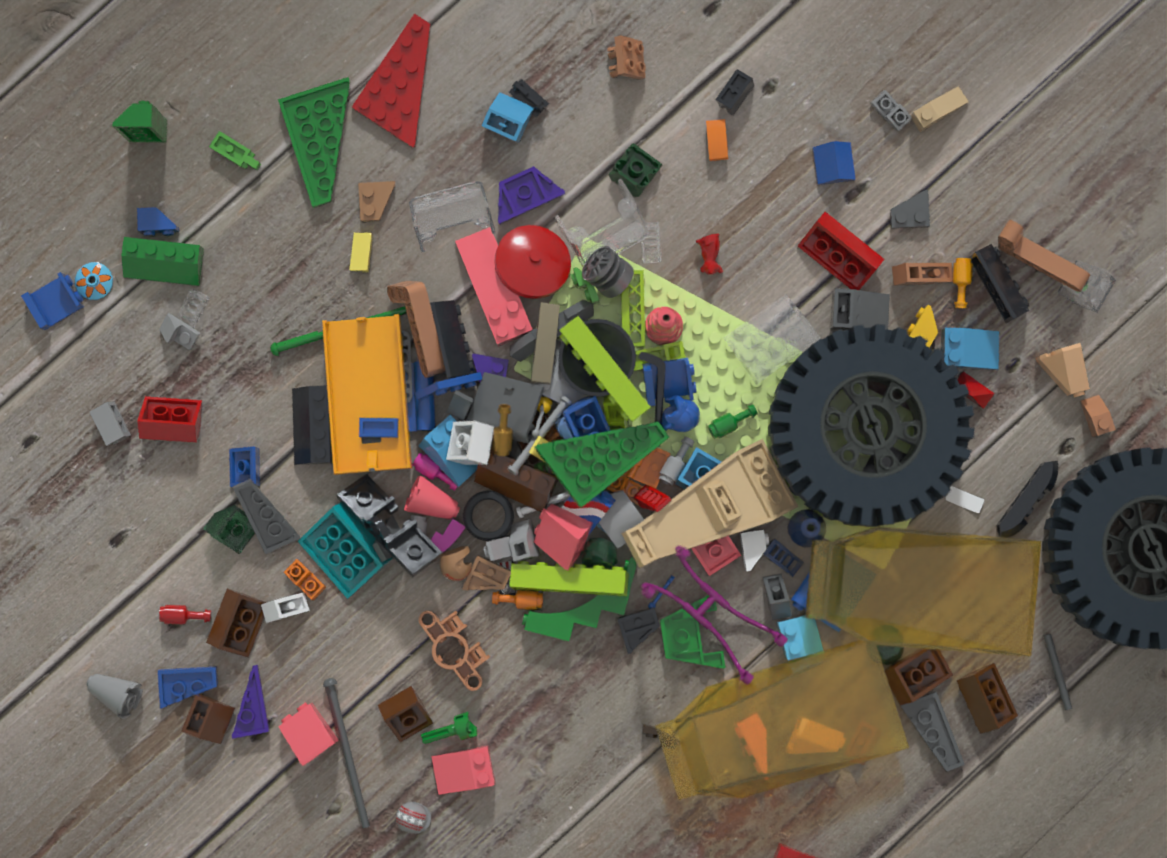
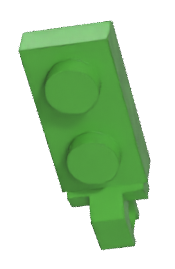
M220 131L209 146L212 150L241 168L247 169L250 166L258 171L261 166L260 162L253 159L255 154L250 149Z

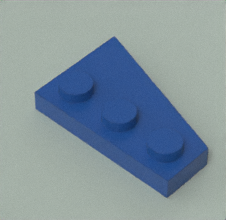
M217 666L159 669L157 671L160 709L218 686Z

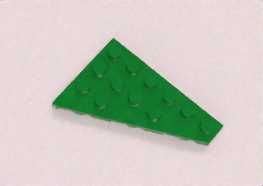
M349 77L278 99L313 208L331 203L350 88Z
M659 422L538 444L534 448L578 507L582 508L666 441L669 435Z

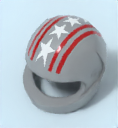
M414 801L407 802L401 805L396 812V823L401 831L417 834L425 831L430 825V811L420 803Z

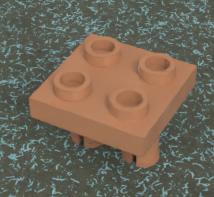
M621 35L614 37L615 46L609 47L607 52H611L608 53L610 59H617V65L609 67L611 71L609 72L610 76L615 78L622 75L638 80L646 78L642 41Z

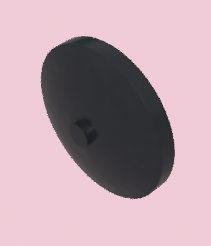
M591 319L583 321L626 377L630 379L635 368L636 352L627 332L619 325L608 320ZM562 341L558 356L559 367L567 383L576 391L588 396L610 395L606 389L602 391L597 385V377L594 374L590 376L583 367L586 365L582 359L578 360L571 352L574 348L570 343L566 345Z

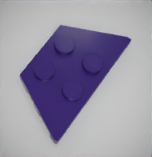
M533 166L499 182L498 223L499 225L566 195V193Z

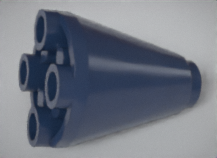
M810 509L800 510L790 518L787 526L788 534L791 540L798 546L804 548L813 547L823 540L826 533V523L818 512ZM809 524L814 525L812 532L807 530Z

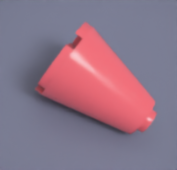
M418 476L410 490L411 494L409 498L407 497L404 510L410 513L449 520L452 517L456 518L460 510L456 500L422 476Z

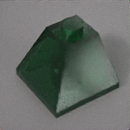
M236 505L214 513L203 528L214 539L238 554L242 552L255 534L245 512Z

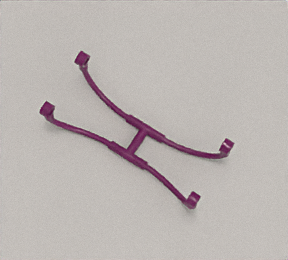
M676 546V556L709 597L696 610L688 602L685 603L671 592L650 583H643L641 585L642 595L649 599L656 590L679 603L696 621L715 635L739 671L740 680L748 685L754 676L745 669H742L728 644L702 615L716 601L721 607L727 609L740 619L772 634L774 642L779 647L784 646L788 638L782 633L774 631L732 608L730 603L706 582H703L685 560L689 556L690 551L684 546Z

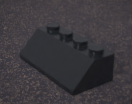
M990 244L974 252L969 258L1007 324L1030 311L1028 308L1029 303L1019 293L1020 287L1018 283L1011 279L1009 267L1005 263L1003 264L999 258L1001 257L999 250Z
M454 300L430 303L447 378L452 379L472 374L471 372L475 370L473 361L468 360L467 353L470 352L468 341L464 342L463 334H466L464 323H460L458 317L462 315L460 305H456Z
M327 385L292 388L294 465L333 464Z

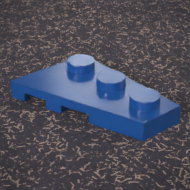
M481 372L439 381L415 392V396L419 400L433 395H443L450 390L451 392L459 391L464 386L465 389L476 386V382L483 378Z

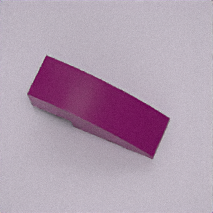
M452 519L444 534L442 535L436 531L431 541L444 553L460 538L466 527Z

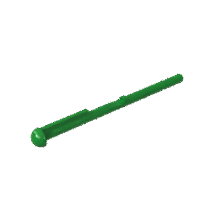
M403 306L367 318L394 316V314L403 315L407 311L406 307ZM315 331L279 343L274 342L270 347V351L273 355L280 356L279 352L323 339V331Z

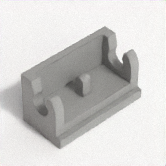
M106 402L90 411L106 446L116 444L131 436L115 402Z

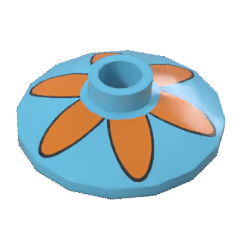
M90 262L78 270L75 277V286L83 297L90 300H98L110 292L113 286V276L105 265L98 262ZM91 277H95L94 283L89 282Z

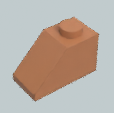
M1099 395L1080 401L1092 437L1116 430L1110 411Z

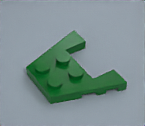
M709 595L690 605L697 610ZM716 601L706 612L717 611ZM683 608L660 619L665 658L722 669L726 668L723 651L703 653L699 623Z

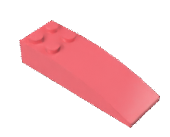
M491 227L455 241L497 346L521 338L531 332L533 329L519 295L510 291L501 282L496 272L495 253L498 244Z

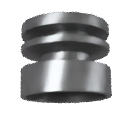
M607 246L594 251L582 269V277L608 298L616 297L628 287L634 274L633 267Z

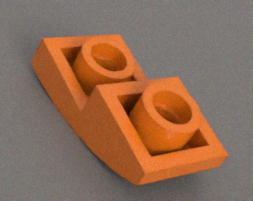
M725 119L706 121L709 161L727 160L728 147Z
M622 475L606 489L611 492L623 490L632 503L639 506L634 499V495L644 486Z
M298 559L283 572L313 601L326 588Z

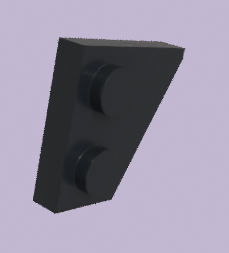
M654 607L617 618L628 654H631L641 642H644L660 626Z

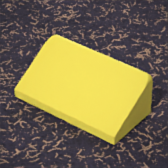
M354 233L350 271L369 273L372 233Z

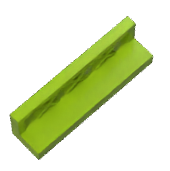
M634 270L633 275H640V283L635 288L629 283L628 287L621 293L622 328L629 336L636 330L641 335V343H633L634 347H645L644 270ZM633 292L640 296V302L635 307L629 302V297ZM634 311L641 316V320L636 326L630 321V315Z

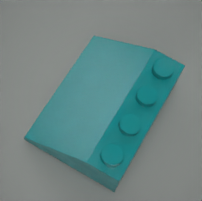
M341 502L333 506L297 541L347 599L393 559L392 557L381 562L372 546L375 538Z

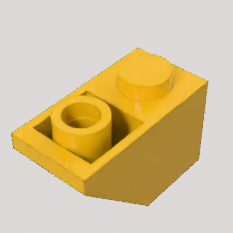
M930 305L919 309L915 316L918 319L915 325L911 323L907 329V334L912 338L917 336L928 340L926 346L930 347L938 334L932 308Z

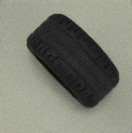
M481 491L467 501L463 511V521L466 529L472 536L482 541L501 539L510 531L514 522V511L509 500L502 494L495 491ZM483 500L497 501L504 509V523L494 532H483L473 522V510Z

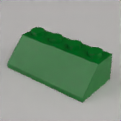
M138 101V104L132 103L112 122V127L128 142L167 143V119L153 104H150V101Z
M124 237L121 255L123 278L199 286L204 248L194 244Z

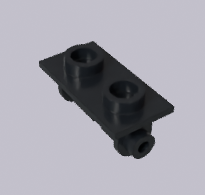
M522 79L516 81L512 85L513 88L508 92L516 100L534 107L532 114L536 118L549 105L545 99Z

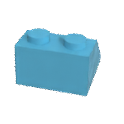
M806 614L776 622L779 633L788 638L785 645L782 646L786 660L823 651L816 619L813 615Z

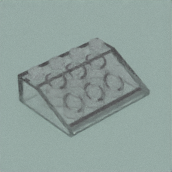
M786 294L724 337V340L756 385L821 339L810 322Z

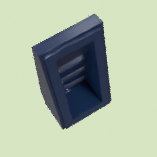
M775 538L763 553L765 557L792 578L804 563ZM776 546L779 547L774 556L770 555ZM782 551H784L785 554L778 561L776 558ZM789 555L791 558L784 566L782 563ZM794 560L797 561L796 565L790 571L788 567L792 564Z

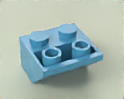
M499 92L489 107L481 126L516 142H520L534 107Z

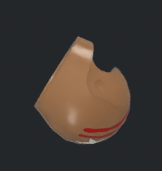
M468 546L449 550L440 557L441 573L448 580L460 581L469 575L472 563L463 562L464 557L470 552Z

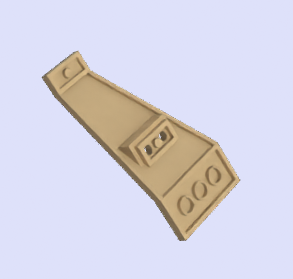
M761 439L731 454L675 496L659 512H654L638 525L621 534L639 568L652 561L676 554L675 547L678 545L684 546L688 550L769 523L797 508L798 505L784 478L781 477L764 440Z

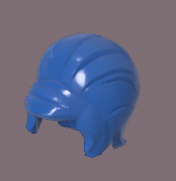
M678 395L665 398L664 401L671 405L662 414V427L665 431L671 429L677 432H688L698 425L700 411L696 403L683 399Z

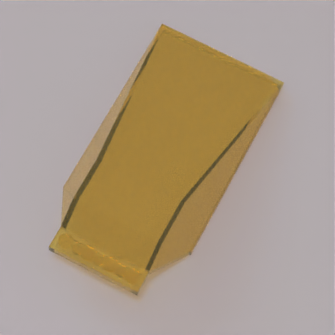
M880 526L833 541L812 540L805 618L826 620L870 645L1031 656L1041 541Z
M873 635L752 672L751 674L754 678L748 685L740 680L741 676L706 686L675 719L655 725L678 800L695 795L745 798L909 748Z

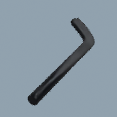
M641 352L638 358L652 363L658 369L654 422H659L662 426L666 366L659 357L647 352Z

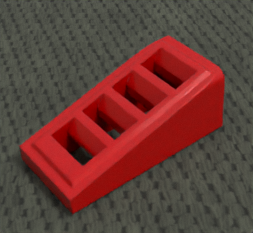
M648 485L642 487L634 495V499L641 508L659 512L672 500L666 494Z

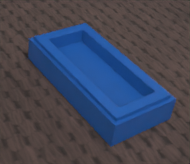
M359 418V437L398 438L399 418Z

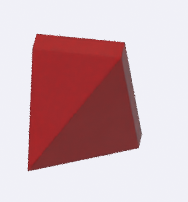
M964 371L957 379L960 385L966 384L969 394L965 397L982 409L985 408L995 394Z

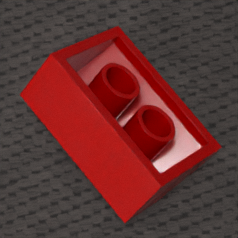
M145 396L137 420L139 439L197 443L201 426L202 400Z

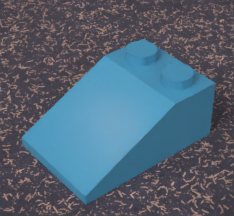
M945 327L941 330V351L945 354L942 360L948 366L955 365L958 369L998 370L999 331Z
M449 415L423 438L419 447L459 487L476 472L478 465H464L446 460L453 422H457Z

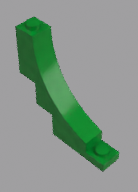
M630 557V560H626L624 565V571L629 573L627 597L597 595L589 602L568 611L557 613L529 611L528 614H524L522 625L525 626L524 630L570 641L574 623L597 628L601 609L624 615L637 565L636 560Z

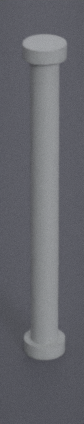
M563 396L560 399V404L540 428V437L543 438L566 407L572 404L567 397ZM537 437L530 441L514 464L507 468L512 474L517 476L518 470L531 453L529 451Z

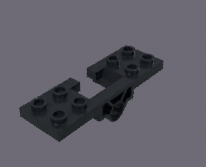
M365 474L337 494V499L412 578L442 556L443 552L420 530L415 519L413 521L411 519L403 523L402 529L394 535L391 534L389 527H386L384 522L376 515L385 509L391 516L398 511L399 507L395 504V498L393 496L389 497L368 474Z

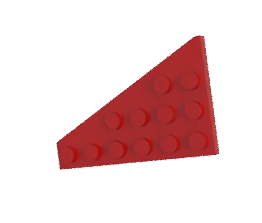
M415 13L352 105L353 110L413 149L416 146L431 27L430 23Z

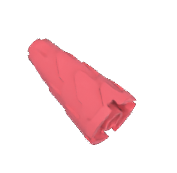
M658 307L653 309L647 316L645 331L648 338L658 345L673 343L682 334L683 321L680 314L674 309Z

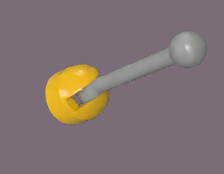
M541 397L537 407L540 414L535 430L532 431L534 437H538L540 434L539 427L543 414L548 413L552 407V401L547 397Z

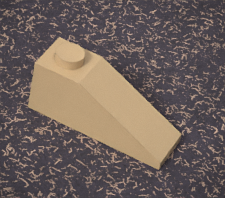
M958 86L914 111L911 115L912 121L918 130L922 132L967 104L968 100Z

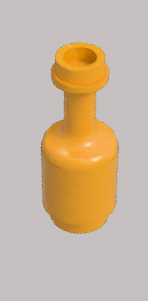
M956 258L955 263H953V284L958 286L957 302H954L955 308L966 309L968 305L965 302L966 286L972 283L973 264L970 258Z

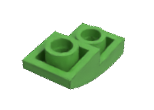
M577 267L573 268L574 273L571 274L574 285L578 284L579 289L587 287L584 290L587 301L591 300L592 304L599 303V297L594 286L582 277L580 269Z

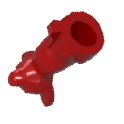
M719 233L696 240V243L701 246L704 264L700 268L701 273L710 275L716 272L723 273L722 267L716 262L720 249Z

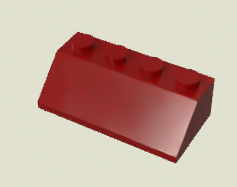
M826 211L797 245L848 288L860 290L885 260Z

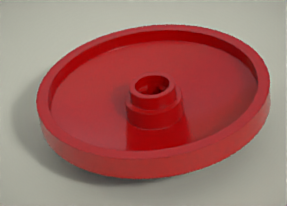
M525 225L511 230L501 239L495 253V269L501 282L510 291L525 298L540 299L553 295L565 284L571 270V257L567 246L557 234L541 226Z

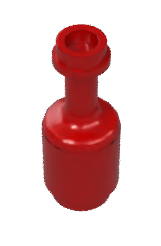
M165 605V607H160L159 621L164 622V624L184 625L188 619L204 620V623L211 622V610L205 609V612L188 611L185 605Z

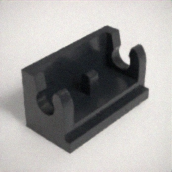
M736 69L715 99L721 108H726L728 113L734 116L755 86L753 78Z

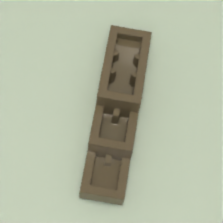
M540 303L531 382L551 383L560 305Z

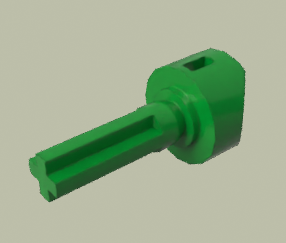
M469 712L454 716V724L422 733L421 738L423 744L458 735L460 740L463 741L477 736V727L468 719Z

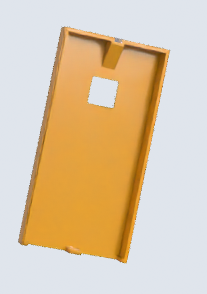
M394 314V316L359 317L352 320L322 321L334 475L412 469L401 316ZM359 418H399L398 438H381V442L363 444L362 437H359Z

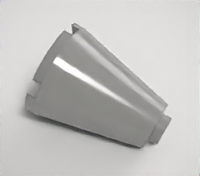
M101 674L90 676L86 683L87 690L121 719H127L132 715L129 713L130 710L137 708L143 694V690L140 689L142 685L137 682Z

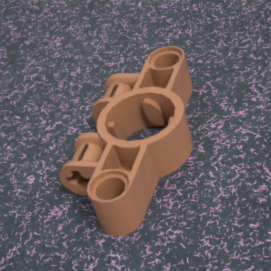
M433 611L422 612L419 616V623L433 641L432 656L435 662L442 668L453 669L469 690H478L482 686L483 679L476 668L490 658L480 647L481 643L478 642L470 648L466 638L459 634L460 631L467 627V624H463L457 615V611L442 621ZM425 614H430L433 617V622L430 625L423 622ZM447 636L458 638L460 645L465 647L463 659L459 658L455 661L456 664L454 665L442 662L444 661L442 656L437 654L439 642H444ZM472 676L479 679V685L476 687L469 685V678Z

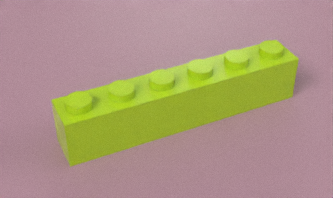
M579 316L560 329L562 334L559 337L566 345L570 343L574 348L571 352L578 360L582 359L586 365L583 367L590 376L594 374L597 377V385L602 391L605 389L610 394L608 399L614 406L617 404L622 409L620 414L626 421L629 419L631 422L635 421L651 408Z
M518 561L517 564L511 565L509 587L515 590L627 597L629 573L624 571L622 567H612V570H608L604 566H593V569L586 568L585 565L575 564L574 567L567 571L558 563L555 566H548V563L536 562V565H529V562Z

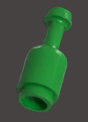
M753 404L748 405L746 410L735 416L731 413H726L711 421L708 429L714 439L722 438L737 430L738 422L749 416L754 418L758 412Z

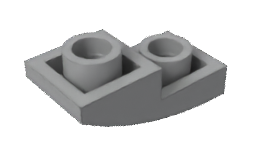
M883 90L870 103L897 131L912 119L903 106L897 104L886 90Z

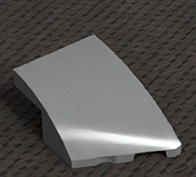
M623 490L615 491L611 494L612 498L616 501L599 521V524L617 548L626 543L621 533L635 527L644 520Z

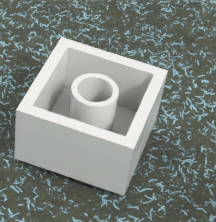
M477 421L453 422L446 460L464 465H487L490 457L494 426Z

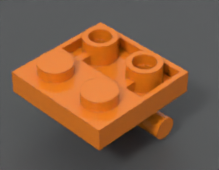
M656 448L625 472L623 476L656 489L660 481L658 479L660 477L659 473L671 453Z

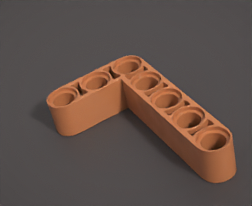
M1008 220L998 237V248L1065 286L1081 292L1091 276L1089 272L1023 237L1024 228L1017 222Z
M403 281L389 285L387 287V294L391 302L405 303L423 376L428 378L444 373L445 365L424 283L420 281Z

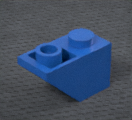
M137 208L138 231L143 236H155V233L172 236L174 232H179V228L158 208Z

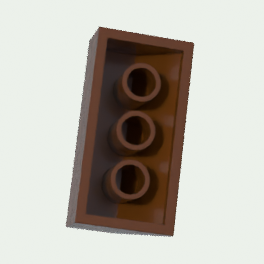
M490 447V457L487 465L477 466L474 482L539 512H542L544 508L546 509L558 482L556 476L525 462L518 470L519 473L516 476L507 468L510 465L512 466L517 459L510 455H495L494 450Z

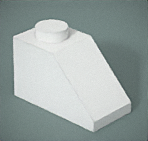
M764 530L740 533L745 571H751L767 549L766 545H769L768 533L764 534Z
M304 592L261 604L266 623L310 611Z

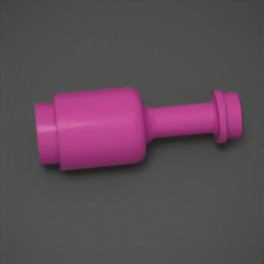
M418 454L412 464L416 471L430 480L439 478L450 485L449 489L456 490L458 486L442 472L440 467L427 454Z

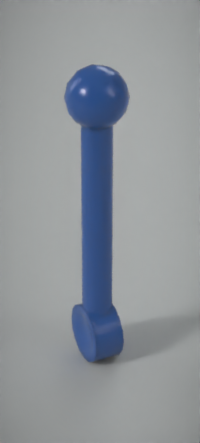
M671 575L666 584L663 586V589H667V587L675 578L674 576ZM659 592L653 602L648 604L649 608L656 607L655 604L662 596V593Z

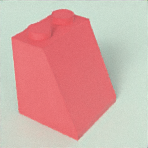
M551 503L540 514L539 519H541V523L535 528L534 534L536 537L534 543L568 571L582 554L593 523Z
M306 702L297 708L298 713L294 716L289 714L280 720L283 724L278 726L302 766L339 741L313 703L307 705Z

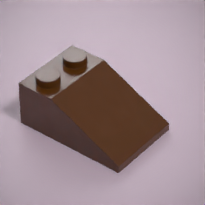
M935 641L900 659L882 671L899 705L913 703L953 676Z

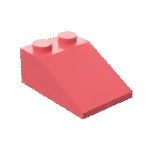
M729 536L691 548L709 576L742 556Z
M489 745L431 756L438 795L495 786L496 784Z

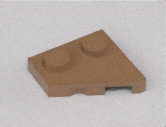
M395 181L358 183L361 222L381 220L383 211L389 202V197L396 186Z
M477 555L462 589L503 590L510 579L511 570Z

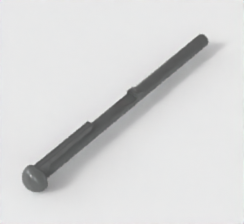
M327 678L323 683V687L326 689L335 729H338L346 761L345 766L349 773L362 828L370 827L335 689V684L338 683L334 678Z

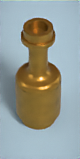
M508 404L499 405L500 426L495 427L493 430L492 449L494 454L498 456H508L512 450L513 431L510 427H507L508 414L511 413V406Z

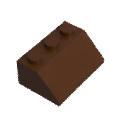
M227 588L206 643L220 650L249 658L264 619L261 604L267 602Z
M995 663L966 674L957 680L959 689L963 694L980 734L999 729L1018 716Z

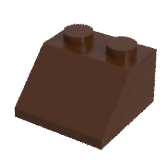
M412 686L378 705L384 721L399 742L433 724L429 713Z

